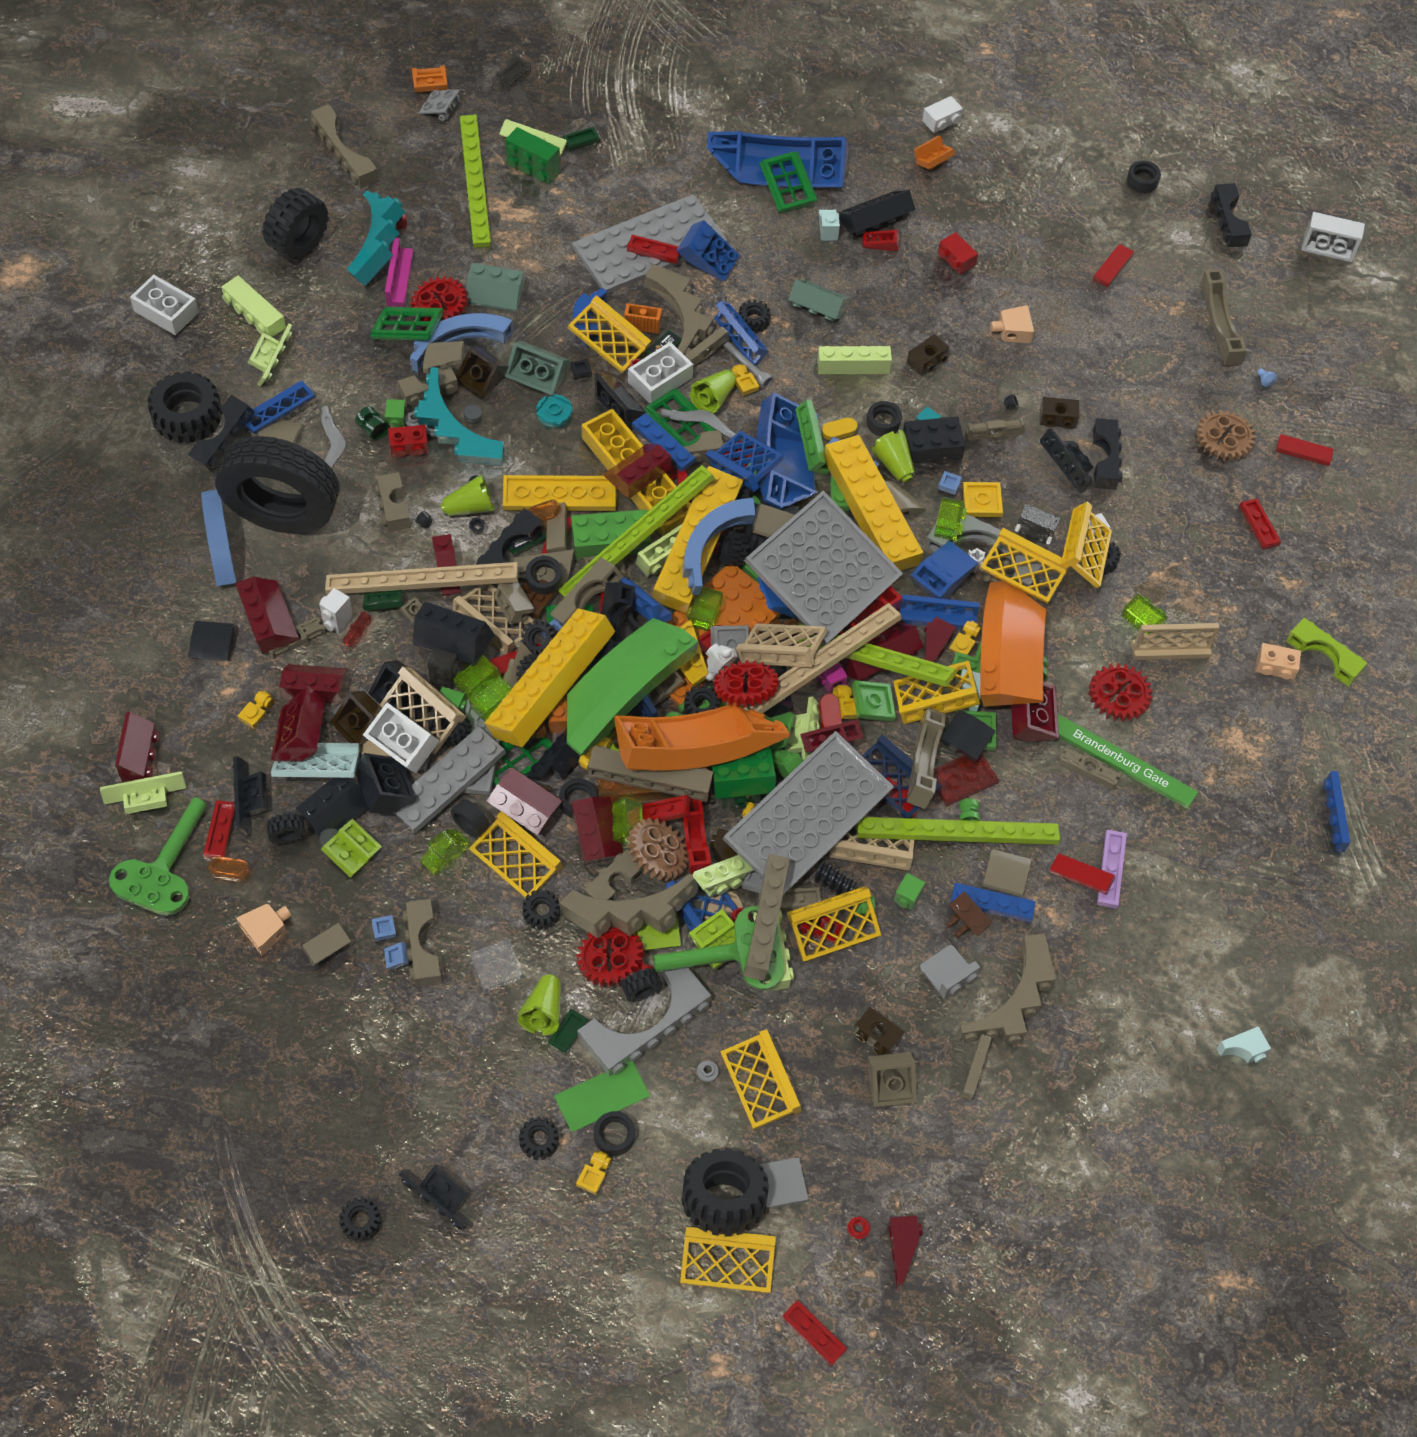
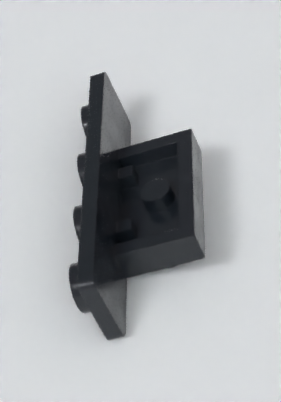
M1048 429L1040 439V443L1078 492L1083 493L1092 482L1087 472L1091 471L1093 465L1090 463L1089 458L1079 449V445L1076 442L1061 441L1053 429Z
M567 728L562 734L557 736L552 746L544 751L539 761L532 765L531 770L527 773L529 778L540 780L551 769L558 779L563 780L579 762L580 755L567 744Z
M239 756L233 757L232 766L235 798L234 824L236 829L249 835L251 834L250 816L268 810L266 774L260 771L249 775L248 762Z
M434 1165L423 1181L409 1169L399 1171L398 1175L402 1178L401 1181L406 1186L416 1189L421 1199L427 1202L430 1201L435 1205V1210L439 1214L448 1216L452 1220L453 1226L460 1230L472 1228L474 1224L458 1211L470 1192L441 1167Z

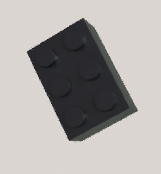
M958 416L904 421L903 431L906 435L913 464L963 459L966 445Z

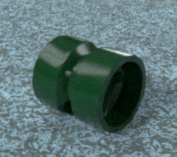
M372 406L364 407L355 417V423L372 441L383 438L387 434L388 428H390L389 423Z

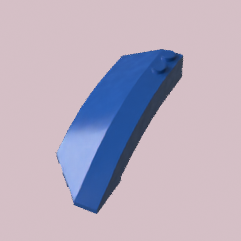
M741 131L708 132L707 149L739 183L768 186L759 162L798 151L813 188H843L849 147L846 137H784L742 133ZM791 160L782 162L786 173L795 170ZM779 163L770 166L774 176L783 174ZM797 174L788 176L792 187L801 185ZM785 177L776 179L778 187L789 188Z
M773 392L761 404L756 440L783 454L785 459L760 479L758 485L764 502L782 509L811 497L818 492L815 488L814 472L809 471L795 410L799 405ZM764 451L758 452L757 455L764 454ZM763 460L756 461L755 464L763 463Z

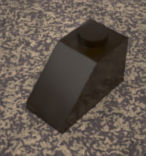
M718 828L717 834L712 835L710 847H713V856L717 862L738 855L723 840V837L729 830Z

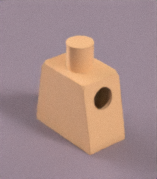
M1028 305L1002 310L999 321L990 322L991 332H1001L1004 342L1031 343L1034 329Z
M265 904L236 919L241 930L262 956L287 933L283 922L292 915L286 906L274 912L269 904Z

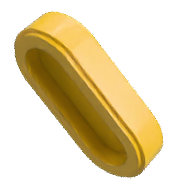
M852 418L828 422L823 425L822 436L829 441L833 437L841 439L852 436L857 431V422Z

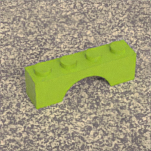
M1303 618L1295 626L1286 640L1288 644L1300 650L1301 653L1315 650L1326 654L1334 665L1333 676L1348 687L1361 675L1367 665V662L1362 657L1350 651L1345 645L1336 641L1330 634L1325 633L1306 618Z

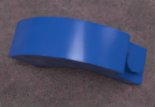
M601 288L597 292H593L590 297L585 293L582 294L574 305L573 320L591 303L596 295L607 303V291ZM590 310L587 313V319H591L593 311ZM577 323L575 327L578 330H585V323ZM588 323V330H598L597 323ZM589 334V339L596 342L599 340V335ZM577 336V338L588 348L589 346Z

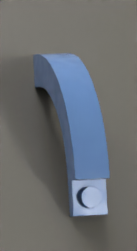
M482 313L464 314L443 320L438 323L431 339L428 341L416 340L414 342V352L410 357L412 370L419 372L423 367L428 343L453 342L465 338H487L505 344L513 332L512 320L498 315Z
M217 490L201 492L204 521L216 585L236 583L223 501L218 495Z
M753 498L735 500L717 507L708 513L693 530L682 564V578L688 577V588H691L692 595H700L703 587L700 560L704 547L715 535L727 528L752 524L755 518Z

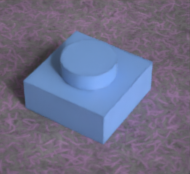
M944 471L938 489L956 495L962 477Z
M392 915L371 919L375 941L396 937Z
M400 942L384 948L387 969L393 970L409 964L405 943Z

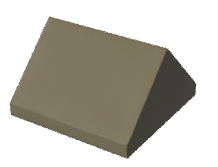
M760 504L755 508L753 533L770 537L788 522L794 514Z

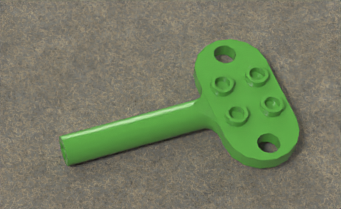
M195 797L192 798L155 862L148 864L132 859L123 861L115 866L111 871L109 884L117 897L154 913L166 916L178 913L187 905L190 897L189 888L182 878L170 872V868L207 807L203 800ZM123 872H124V873H127V876H126L125 879H123V880H117V879H116V877H117L118 874L123 873ZM175 895L183 896L179 902H173L172 898Z
M758 906L747 907L738 914L734 923L735 941L733 943L653 955L655 972L736 960L740 964L743 975L755 922H751L748 919V914L750 912L757 913ZM777 927L767 975L770 977V983L762 984L757 979L743 976L746 983L757 990H768L775 987L781 981L784 974V961Z

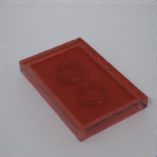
M982 753L975 762H972L966 756H962L934 769V778L942 785L939 796L946 807L999 783V779Z

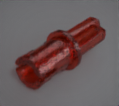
M362 611L354 624L352 623L349 626L350 630L342 640L345 646L352 647L357 638L363 635L364 628L371 620V616L368 613Z

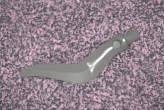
M323 406L321 408V422L331 443V448L325 462L332 468L343 453L346 443L333 422V416L329 413L328 406Z
M662 409L661 416L669 417L672 420L705 422L714 429L720 430L723 435L729 438L736 435L713 413L706 410L677 411L672 409L671 411Z

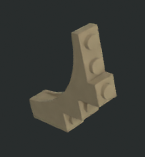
M652 264L645 275V288L665 299L677 313L683 328L682 341L678 350L683 355H686L700 341H704L713 334L715 329L713 327V318L702 314V298L691 294L690 278Z
M689 873L673 886L648 897L623 901L600 900L572 890L559 902L563 917L596 938L607 932L612 925L631 936L644 923L663 934L677 921L675 913L688 900L693 898L699 889L697 881Z
M1045 933L1024 936L1021 943L1023 955L1022 976L1016 991L1001 1008L991 1015L975 1022L960 1025L958 1030L959 1041L973 1042L978 1040L981 1034L992 1037L991 1039L1001 1035L1002 1042H1009L1010 1044H1017L1024 1040L1027 1031L1023 1016L1029 1018L1039 1013L1042 1005L1038 990H1050L1056 981Z

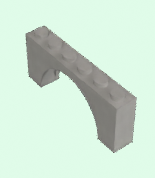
M946 506L927 537L925 549L935 552L949 540L954 544L974 540L994 545L1001 530L973 516L962 513L956 508ZM1001 543L999 544L998 549L1003 553L1009 552L1006 546ZM1020 553L1013 555L1015 563L1026 561L1024 555ZM1008 556V559L1010 560L1011 564H1013L1011 557ZM1040 563L1030 564L1032 572L1042 570ZM1027 565L1017 567L1019 575L1030 573ZM1013 568V577H1016V573ZM1031 577L1021 579L1022 585L1026 587L1033 585Z
M688 967L663 971V979L671 994V1004L664 1018L654 1027L640 1033L623 1034L607 1029L594 1018L577 1030L580 1042L608 1076L613 1073L615 1075L619 1074L628 1062L637 1061L645 1050L655 1048L663 1037H670L681 1024H688L698 1012L702 1013L709 1008L711 994Z

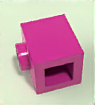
M839 662L817 676L819 683L824 685L829 694L833 692V688L837 685H846L848 678Z

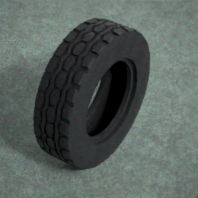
M268 436L246 437L233 442L226 449L215 478V487L218 495L237 515L260 527L290 534L310 533L324 527L330 521L340 491L339 481L335 472L322 458L296 443ZM255 477L270 478L283 482L297 490L300 494H288L274 490L259 482Z

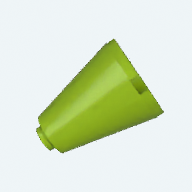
M723 370L694 382L690 387L691 392L689 393L694 406L698 410H706L713 414L717 412L736 384L734 373L730 370Z
M898 430L899 433L894 434L892 431L877 439L875 447L872 445L871 450L897 481L905 484L913 480L915 470L904 431Z
M482 475L477 476L443 498V503L440 504L443 513L448 514L449 517L492 512L495 510L494 503L490 502V491Z
M548 974L542 976L518 1012L519 1025L530 1033L535 1034L536 1031L543 1032L542 1035L547 1036L554 1034L558 1030L560 1025L561 982L555 975Z

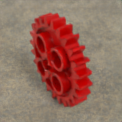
M437 276L434 281L432 278H429V283L423 281L424 286L418 285L419 291H413L415 296H411L412 302H410L412 308H443L441 305L443 304L447 310L443 311V316L439 322L461 315L460 312H465L464 307L468 306L467 301L469 300L463 284H459L458 279L453 281L452 277L447 280L446 276H443L442 279H439ZM421 317L420 321H431L432 318Z
M746 660L743 664L741 661H738V665L730 663V668L724 666V671L719 670V675H715V694H717V698H722V702L728 701V705L736 703V707H738L740 704H743L744 708H746L747 704H751L754 707L756 702L761 705L762 700L769 701V697H774V692H778V674L775 673V669H770V665L764 666V662L757 664L756 660L752 663ZM745 674H748V678H747L748 691H747V693H745V691H744V690H745Z
M1117 663L1115 668L1112 664H1109L1108 669L1102 666L1101 671L1097 670L1095 676H1092L1088 687L1090 689L1088 695L1091 696L1090 702H1095L1093 708L1100 707L1099 714L1105 712L1107 713L1106 718H1109L1111 715L1114 721H1116L1117 717H1120L1122 722H1124L1125 717L1129 721H1132L1133 716L1138 719L1140 714H1145L1153 698L1151 696L1153 690L1149 689L1151 683L1146 682L1147 676L1141 677L1142 671L1136 673L1134 672L1135 667L1133 666L1131 669H1128L1127 664L1124 665V668L1119 663Z
M612 925L599 938L587 933L589 939L581 940L583 946L578 947L580 954L576 955L578 959L577 965L582 976L584 975L587 981L591 980L594 986L599 982L601 988L607 983L609 988H611L615 982L620 987V981L626 979V976L632 975L633 971L639 972L638 964H644L641 957H644L645 953L643 951L644 945L641 942L640 936L636 935V932L629 936Z

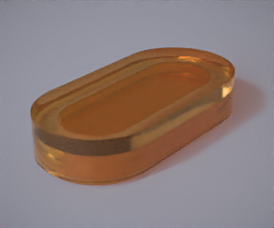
M552 499L534 505L528 511L544 522L555 518L560 513L561 505Z
M216 857L208 865L211 876L217 879L243 882L250 876L249 865L243 860Z

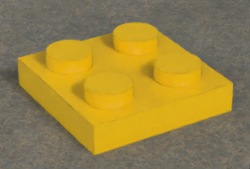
M963 482L965 514L973 517H1002L1003 507L1000 482Z

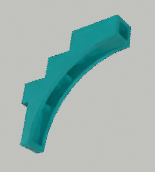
M368 190L363 196L371 206L372 219L370 230L362 249L346 269L364 286L370 282L393 256L389 251V245L400 234L395 229L396 222L405 214L404 209L401 207L403 204L397 198L392 199L388 195L383 198L376 192L371 193Z
M431 367L430 374L426 376L428 391L425 390L424 400H419L418 407H415L414 417L417 418L418 424L435 426L434 436L437 437L438 444L455 445L454 455L458 457L459 463L503 466L504 442L477 435L465 428L452 416L440 394L438 368Z

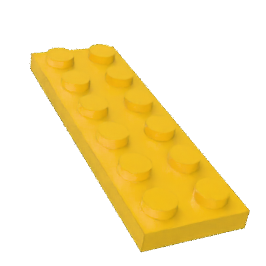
M504 475L503 510H523L525 508L527 510L547 511V505L565 502L567 511H616V487L604 476Z

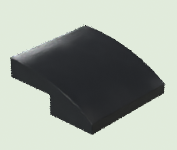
M195 621L188 657L190 659L229 661L235 624Z
M958 710L939 741L953 752L958 750L969 760L975 762L995 730L978 718Z

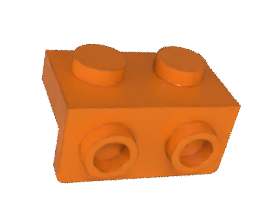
M939 135L914 149L916 164L926 169H933L936 165L947 161L955 155L953 148L943 145L942 137Z

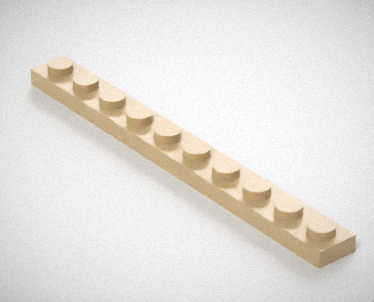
M518 563L333 574L326 576L325 591L328 595L333 588L348 594L518 582Z
M889 603L815 652L812 667L794 666L778 677V692H774V697H769V701L762 700L761 705L756 702L754 707L751 704H747L746 708H744L743 704H740L741 708L747 711L753 709L764 713L900 621L901 614Z

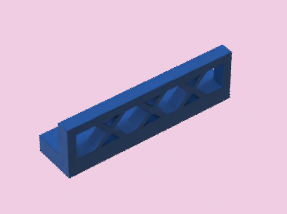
M720 300L716 304L720 311L714 319L720 327H724L729 332V338L742 354L757 366L769 350L733 306ZM725 316L728 323H724L721 318ZM733 327L738 332V335L732 333ZM742 338L747 343L748 347L742 346ZM752 351L758 354L755 359L752 358Z
M302 380L252 409L255 413L251 421L245 425V431L250 430L253 434L258 433L313 400L315 394Z
M623 576L620 580L621 583L636 586L631 607L648 621L652 618L663 622L672 620V613L633 581L627 580Z
M902 595L900 622L926 626L928 622L932 623L934 618L938 617L955 626L956 629L963 630L967 621L977 623L979 602Z

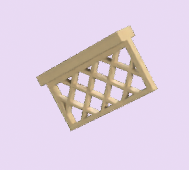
M492 584L479 585L465 596L461 597L459 595L454 598L453 611L485 621L495 634L490 644L503 655L511 653L516 647V643L524 640L521 634H525V631L521 629V624H533L532 621H534L527 615L528 620L516 622L519 624V629L507 628L509 622L506 617H494V612H502L499 606H494V601H496L494 595L497 589ZM488 589L492 596L481 595V591ZM478 600V605H470L467 601ZM480 600L492 601V606L480 605ZM480 611H492L491 617L483 616ZM494 622L505 623V628H497ZM507 634H519V637L513 641Z
M756 623L744 644L739 643L736 650L742 663H745L746 660L749 663L756 660L757 664L764 662V665L812 667L814 664L813 656L827 633V629L822 626ZM759 631H766L762 634L757 635ZM778 632H783L777 636H774V634ZM797 632H800V634H798V635H796V636H794V637L791 636V635H793V634H795V633H797ZM814 633H818V635H816V636H813V637H811V638L809 637L810 635H812V634H814ZM769 636L772 637L764 642L761 641ZM786 637L789 638L788 640H785V641H783V642H781V643L779 642L780 640H782V639H784V638H786ZM804 638L807 639V640H805V641H803V642L797 644V641L802 640V639H804Z
M1219 623L1141 625L1136 640L1131 642L1133 659L1210 658V648L1218 633Z
M402 666L398 672L400 674L399 678L379 706L383 708L392 698H396L397 710L401 713L404 710H410V719L415 723L423 722V728L427 732H429L428 721L436 720V731L429 732L431 735L437 734V739L440 740L431 752L436 754L458 722L462 723L466 715L413 668ZM405 681L408 684V693L401 694L400 686ZM419 694L421 696L422 705L414 706L413 695ZM409 696V707L402 708L401 697ZM433 706L435 708V717L428 718L427 707ZM422 708L423 719L415 720L414 709ZM446 718L451 723L446 729L441 730L440 719Z
M848 832L845 836L849 840H840L829 853L830 858L910 871L914 840H910L909 843L908 840L900 839L893 844L889 839L872 840L871 838H865L868 844H861L856 841L860 839L857 838V835L852 837ZM884 840L888 847H879L877 843ZM904 844L909 851L899 850L897 847Z

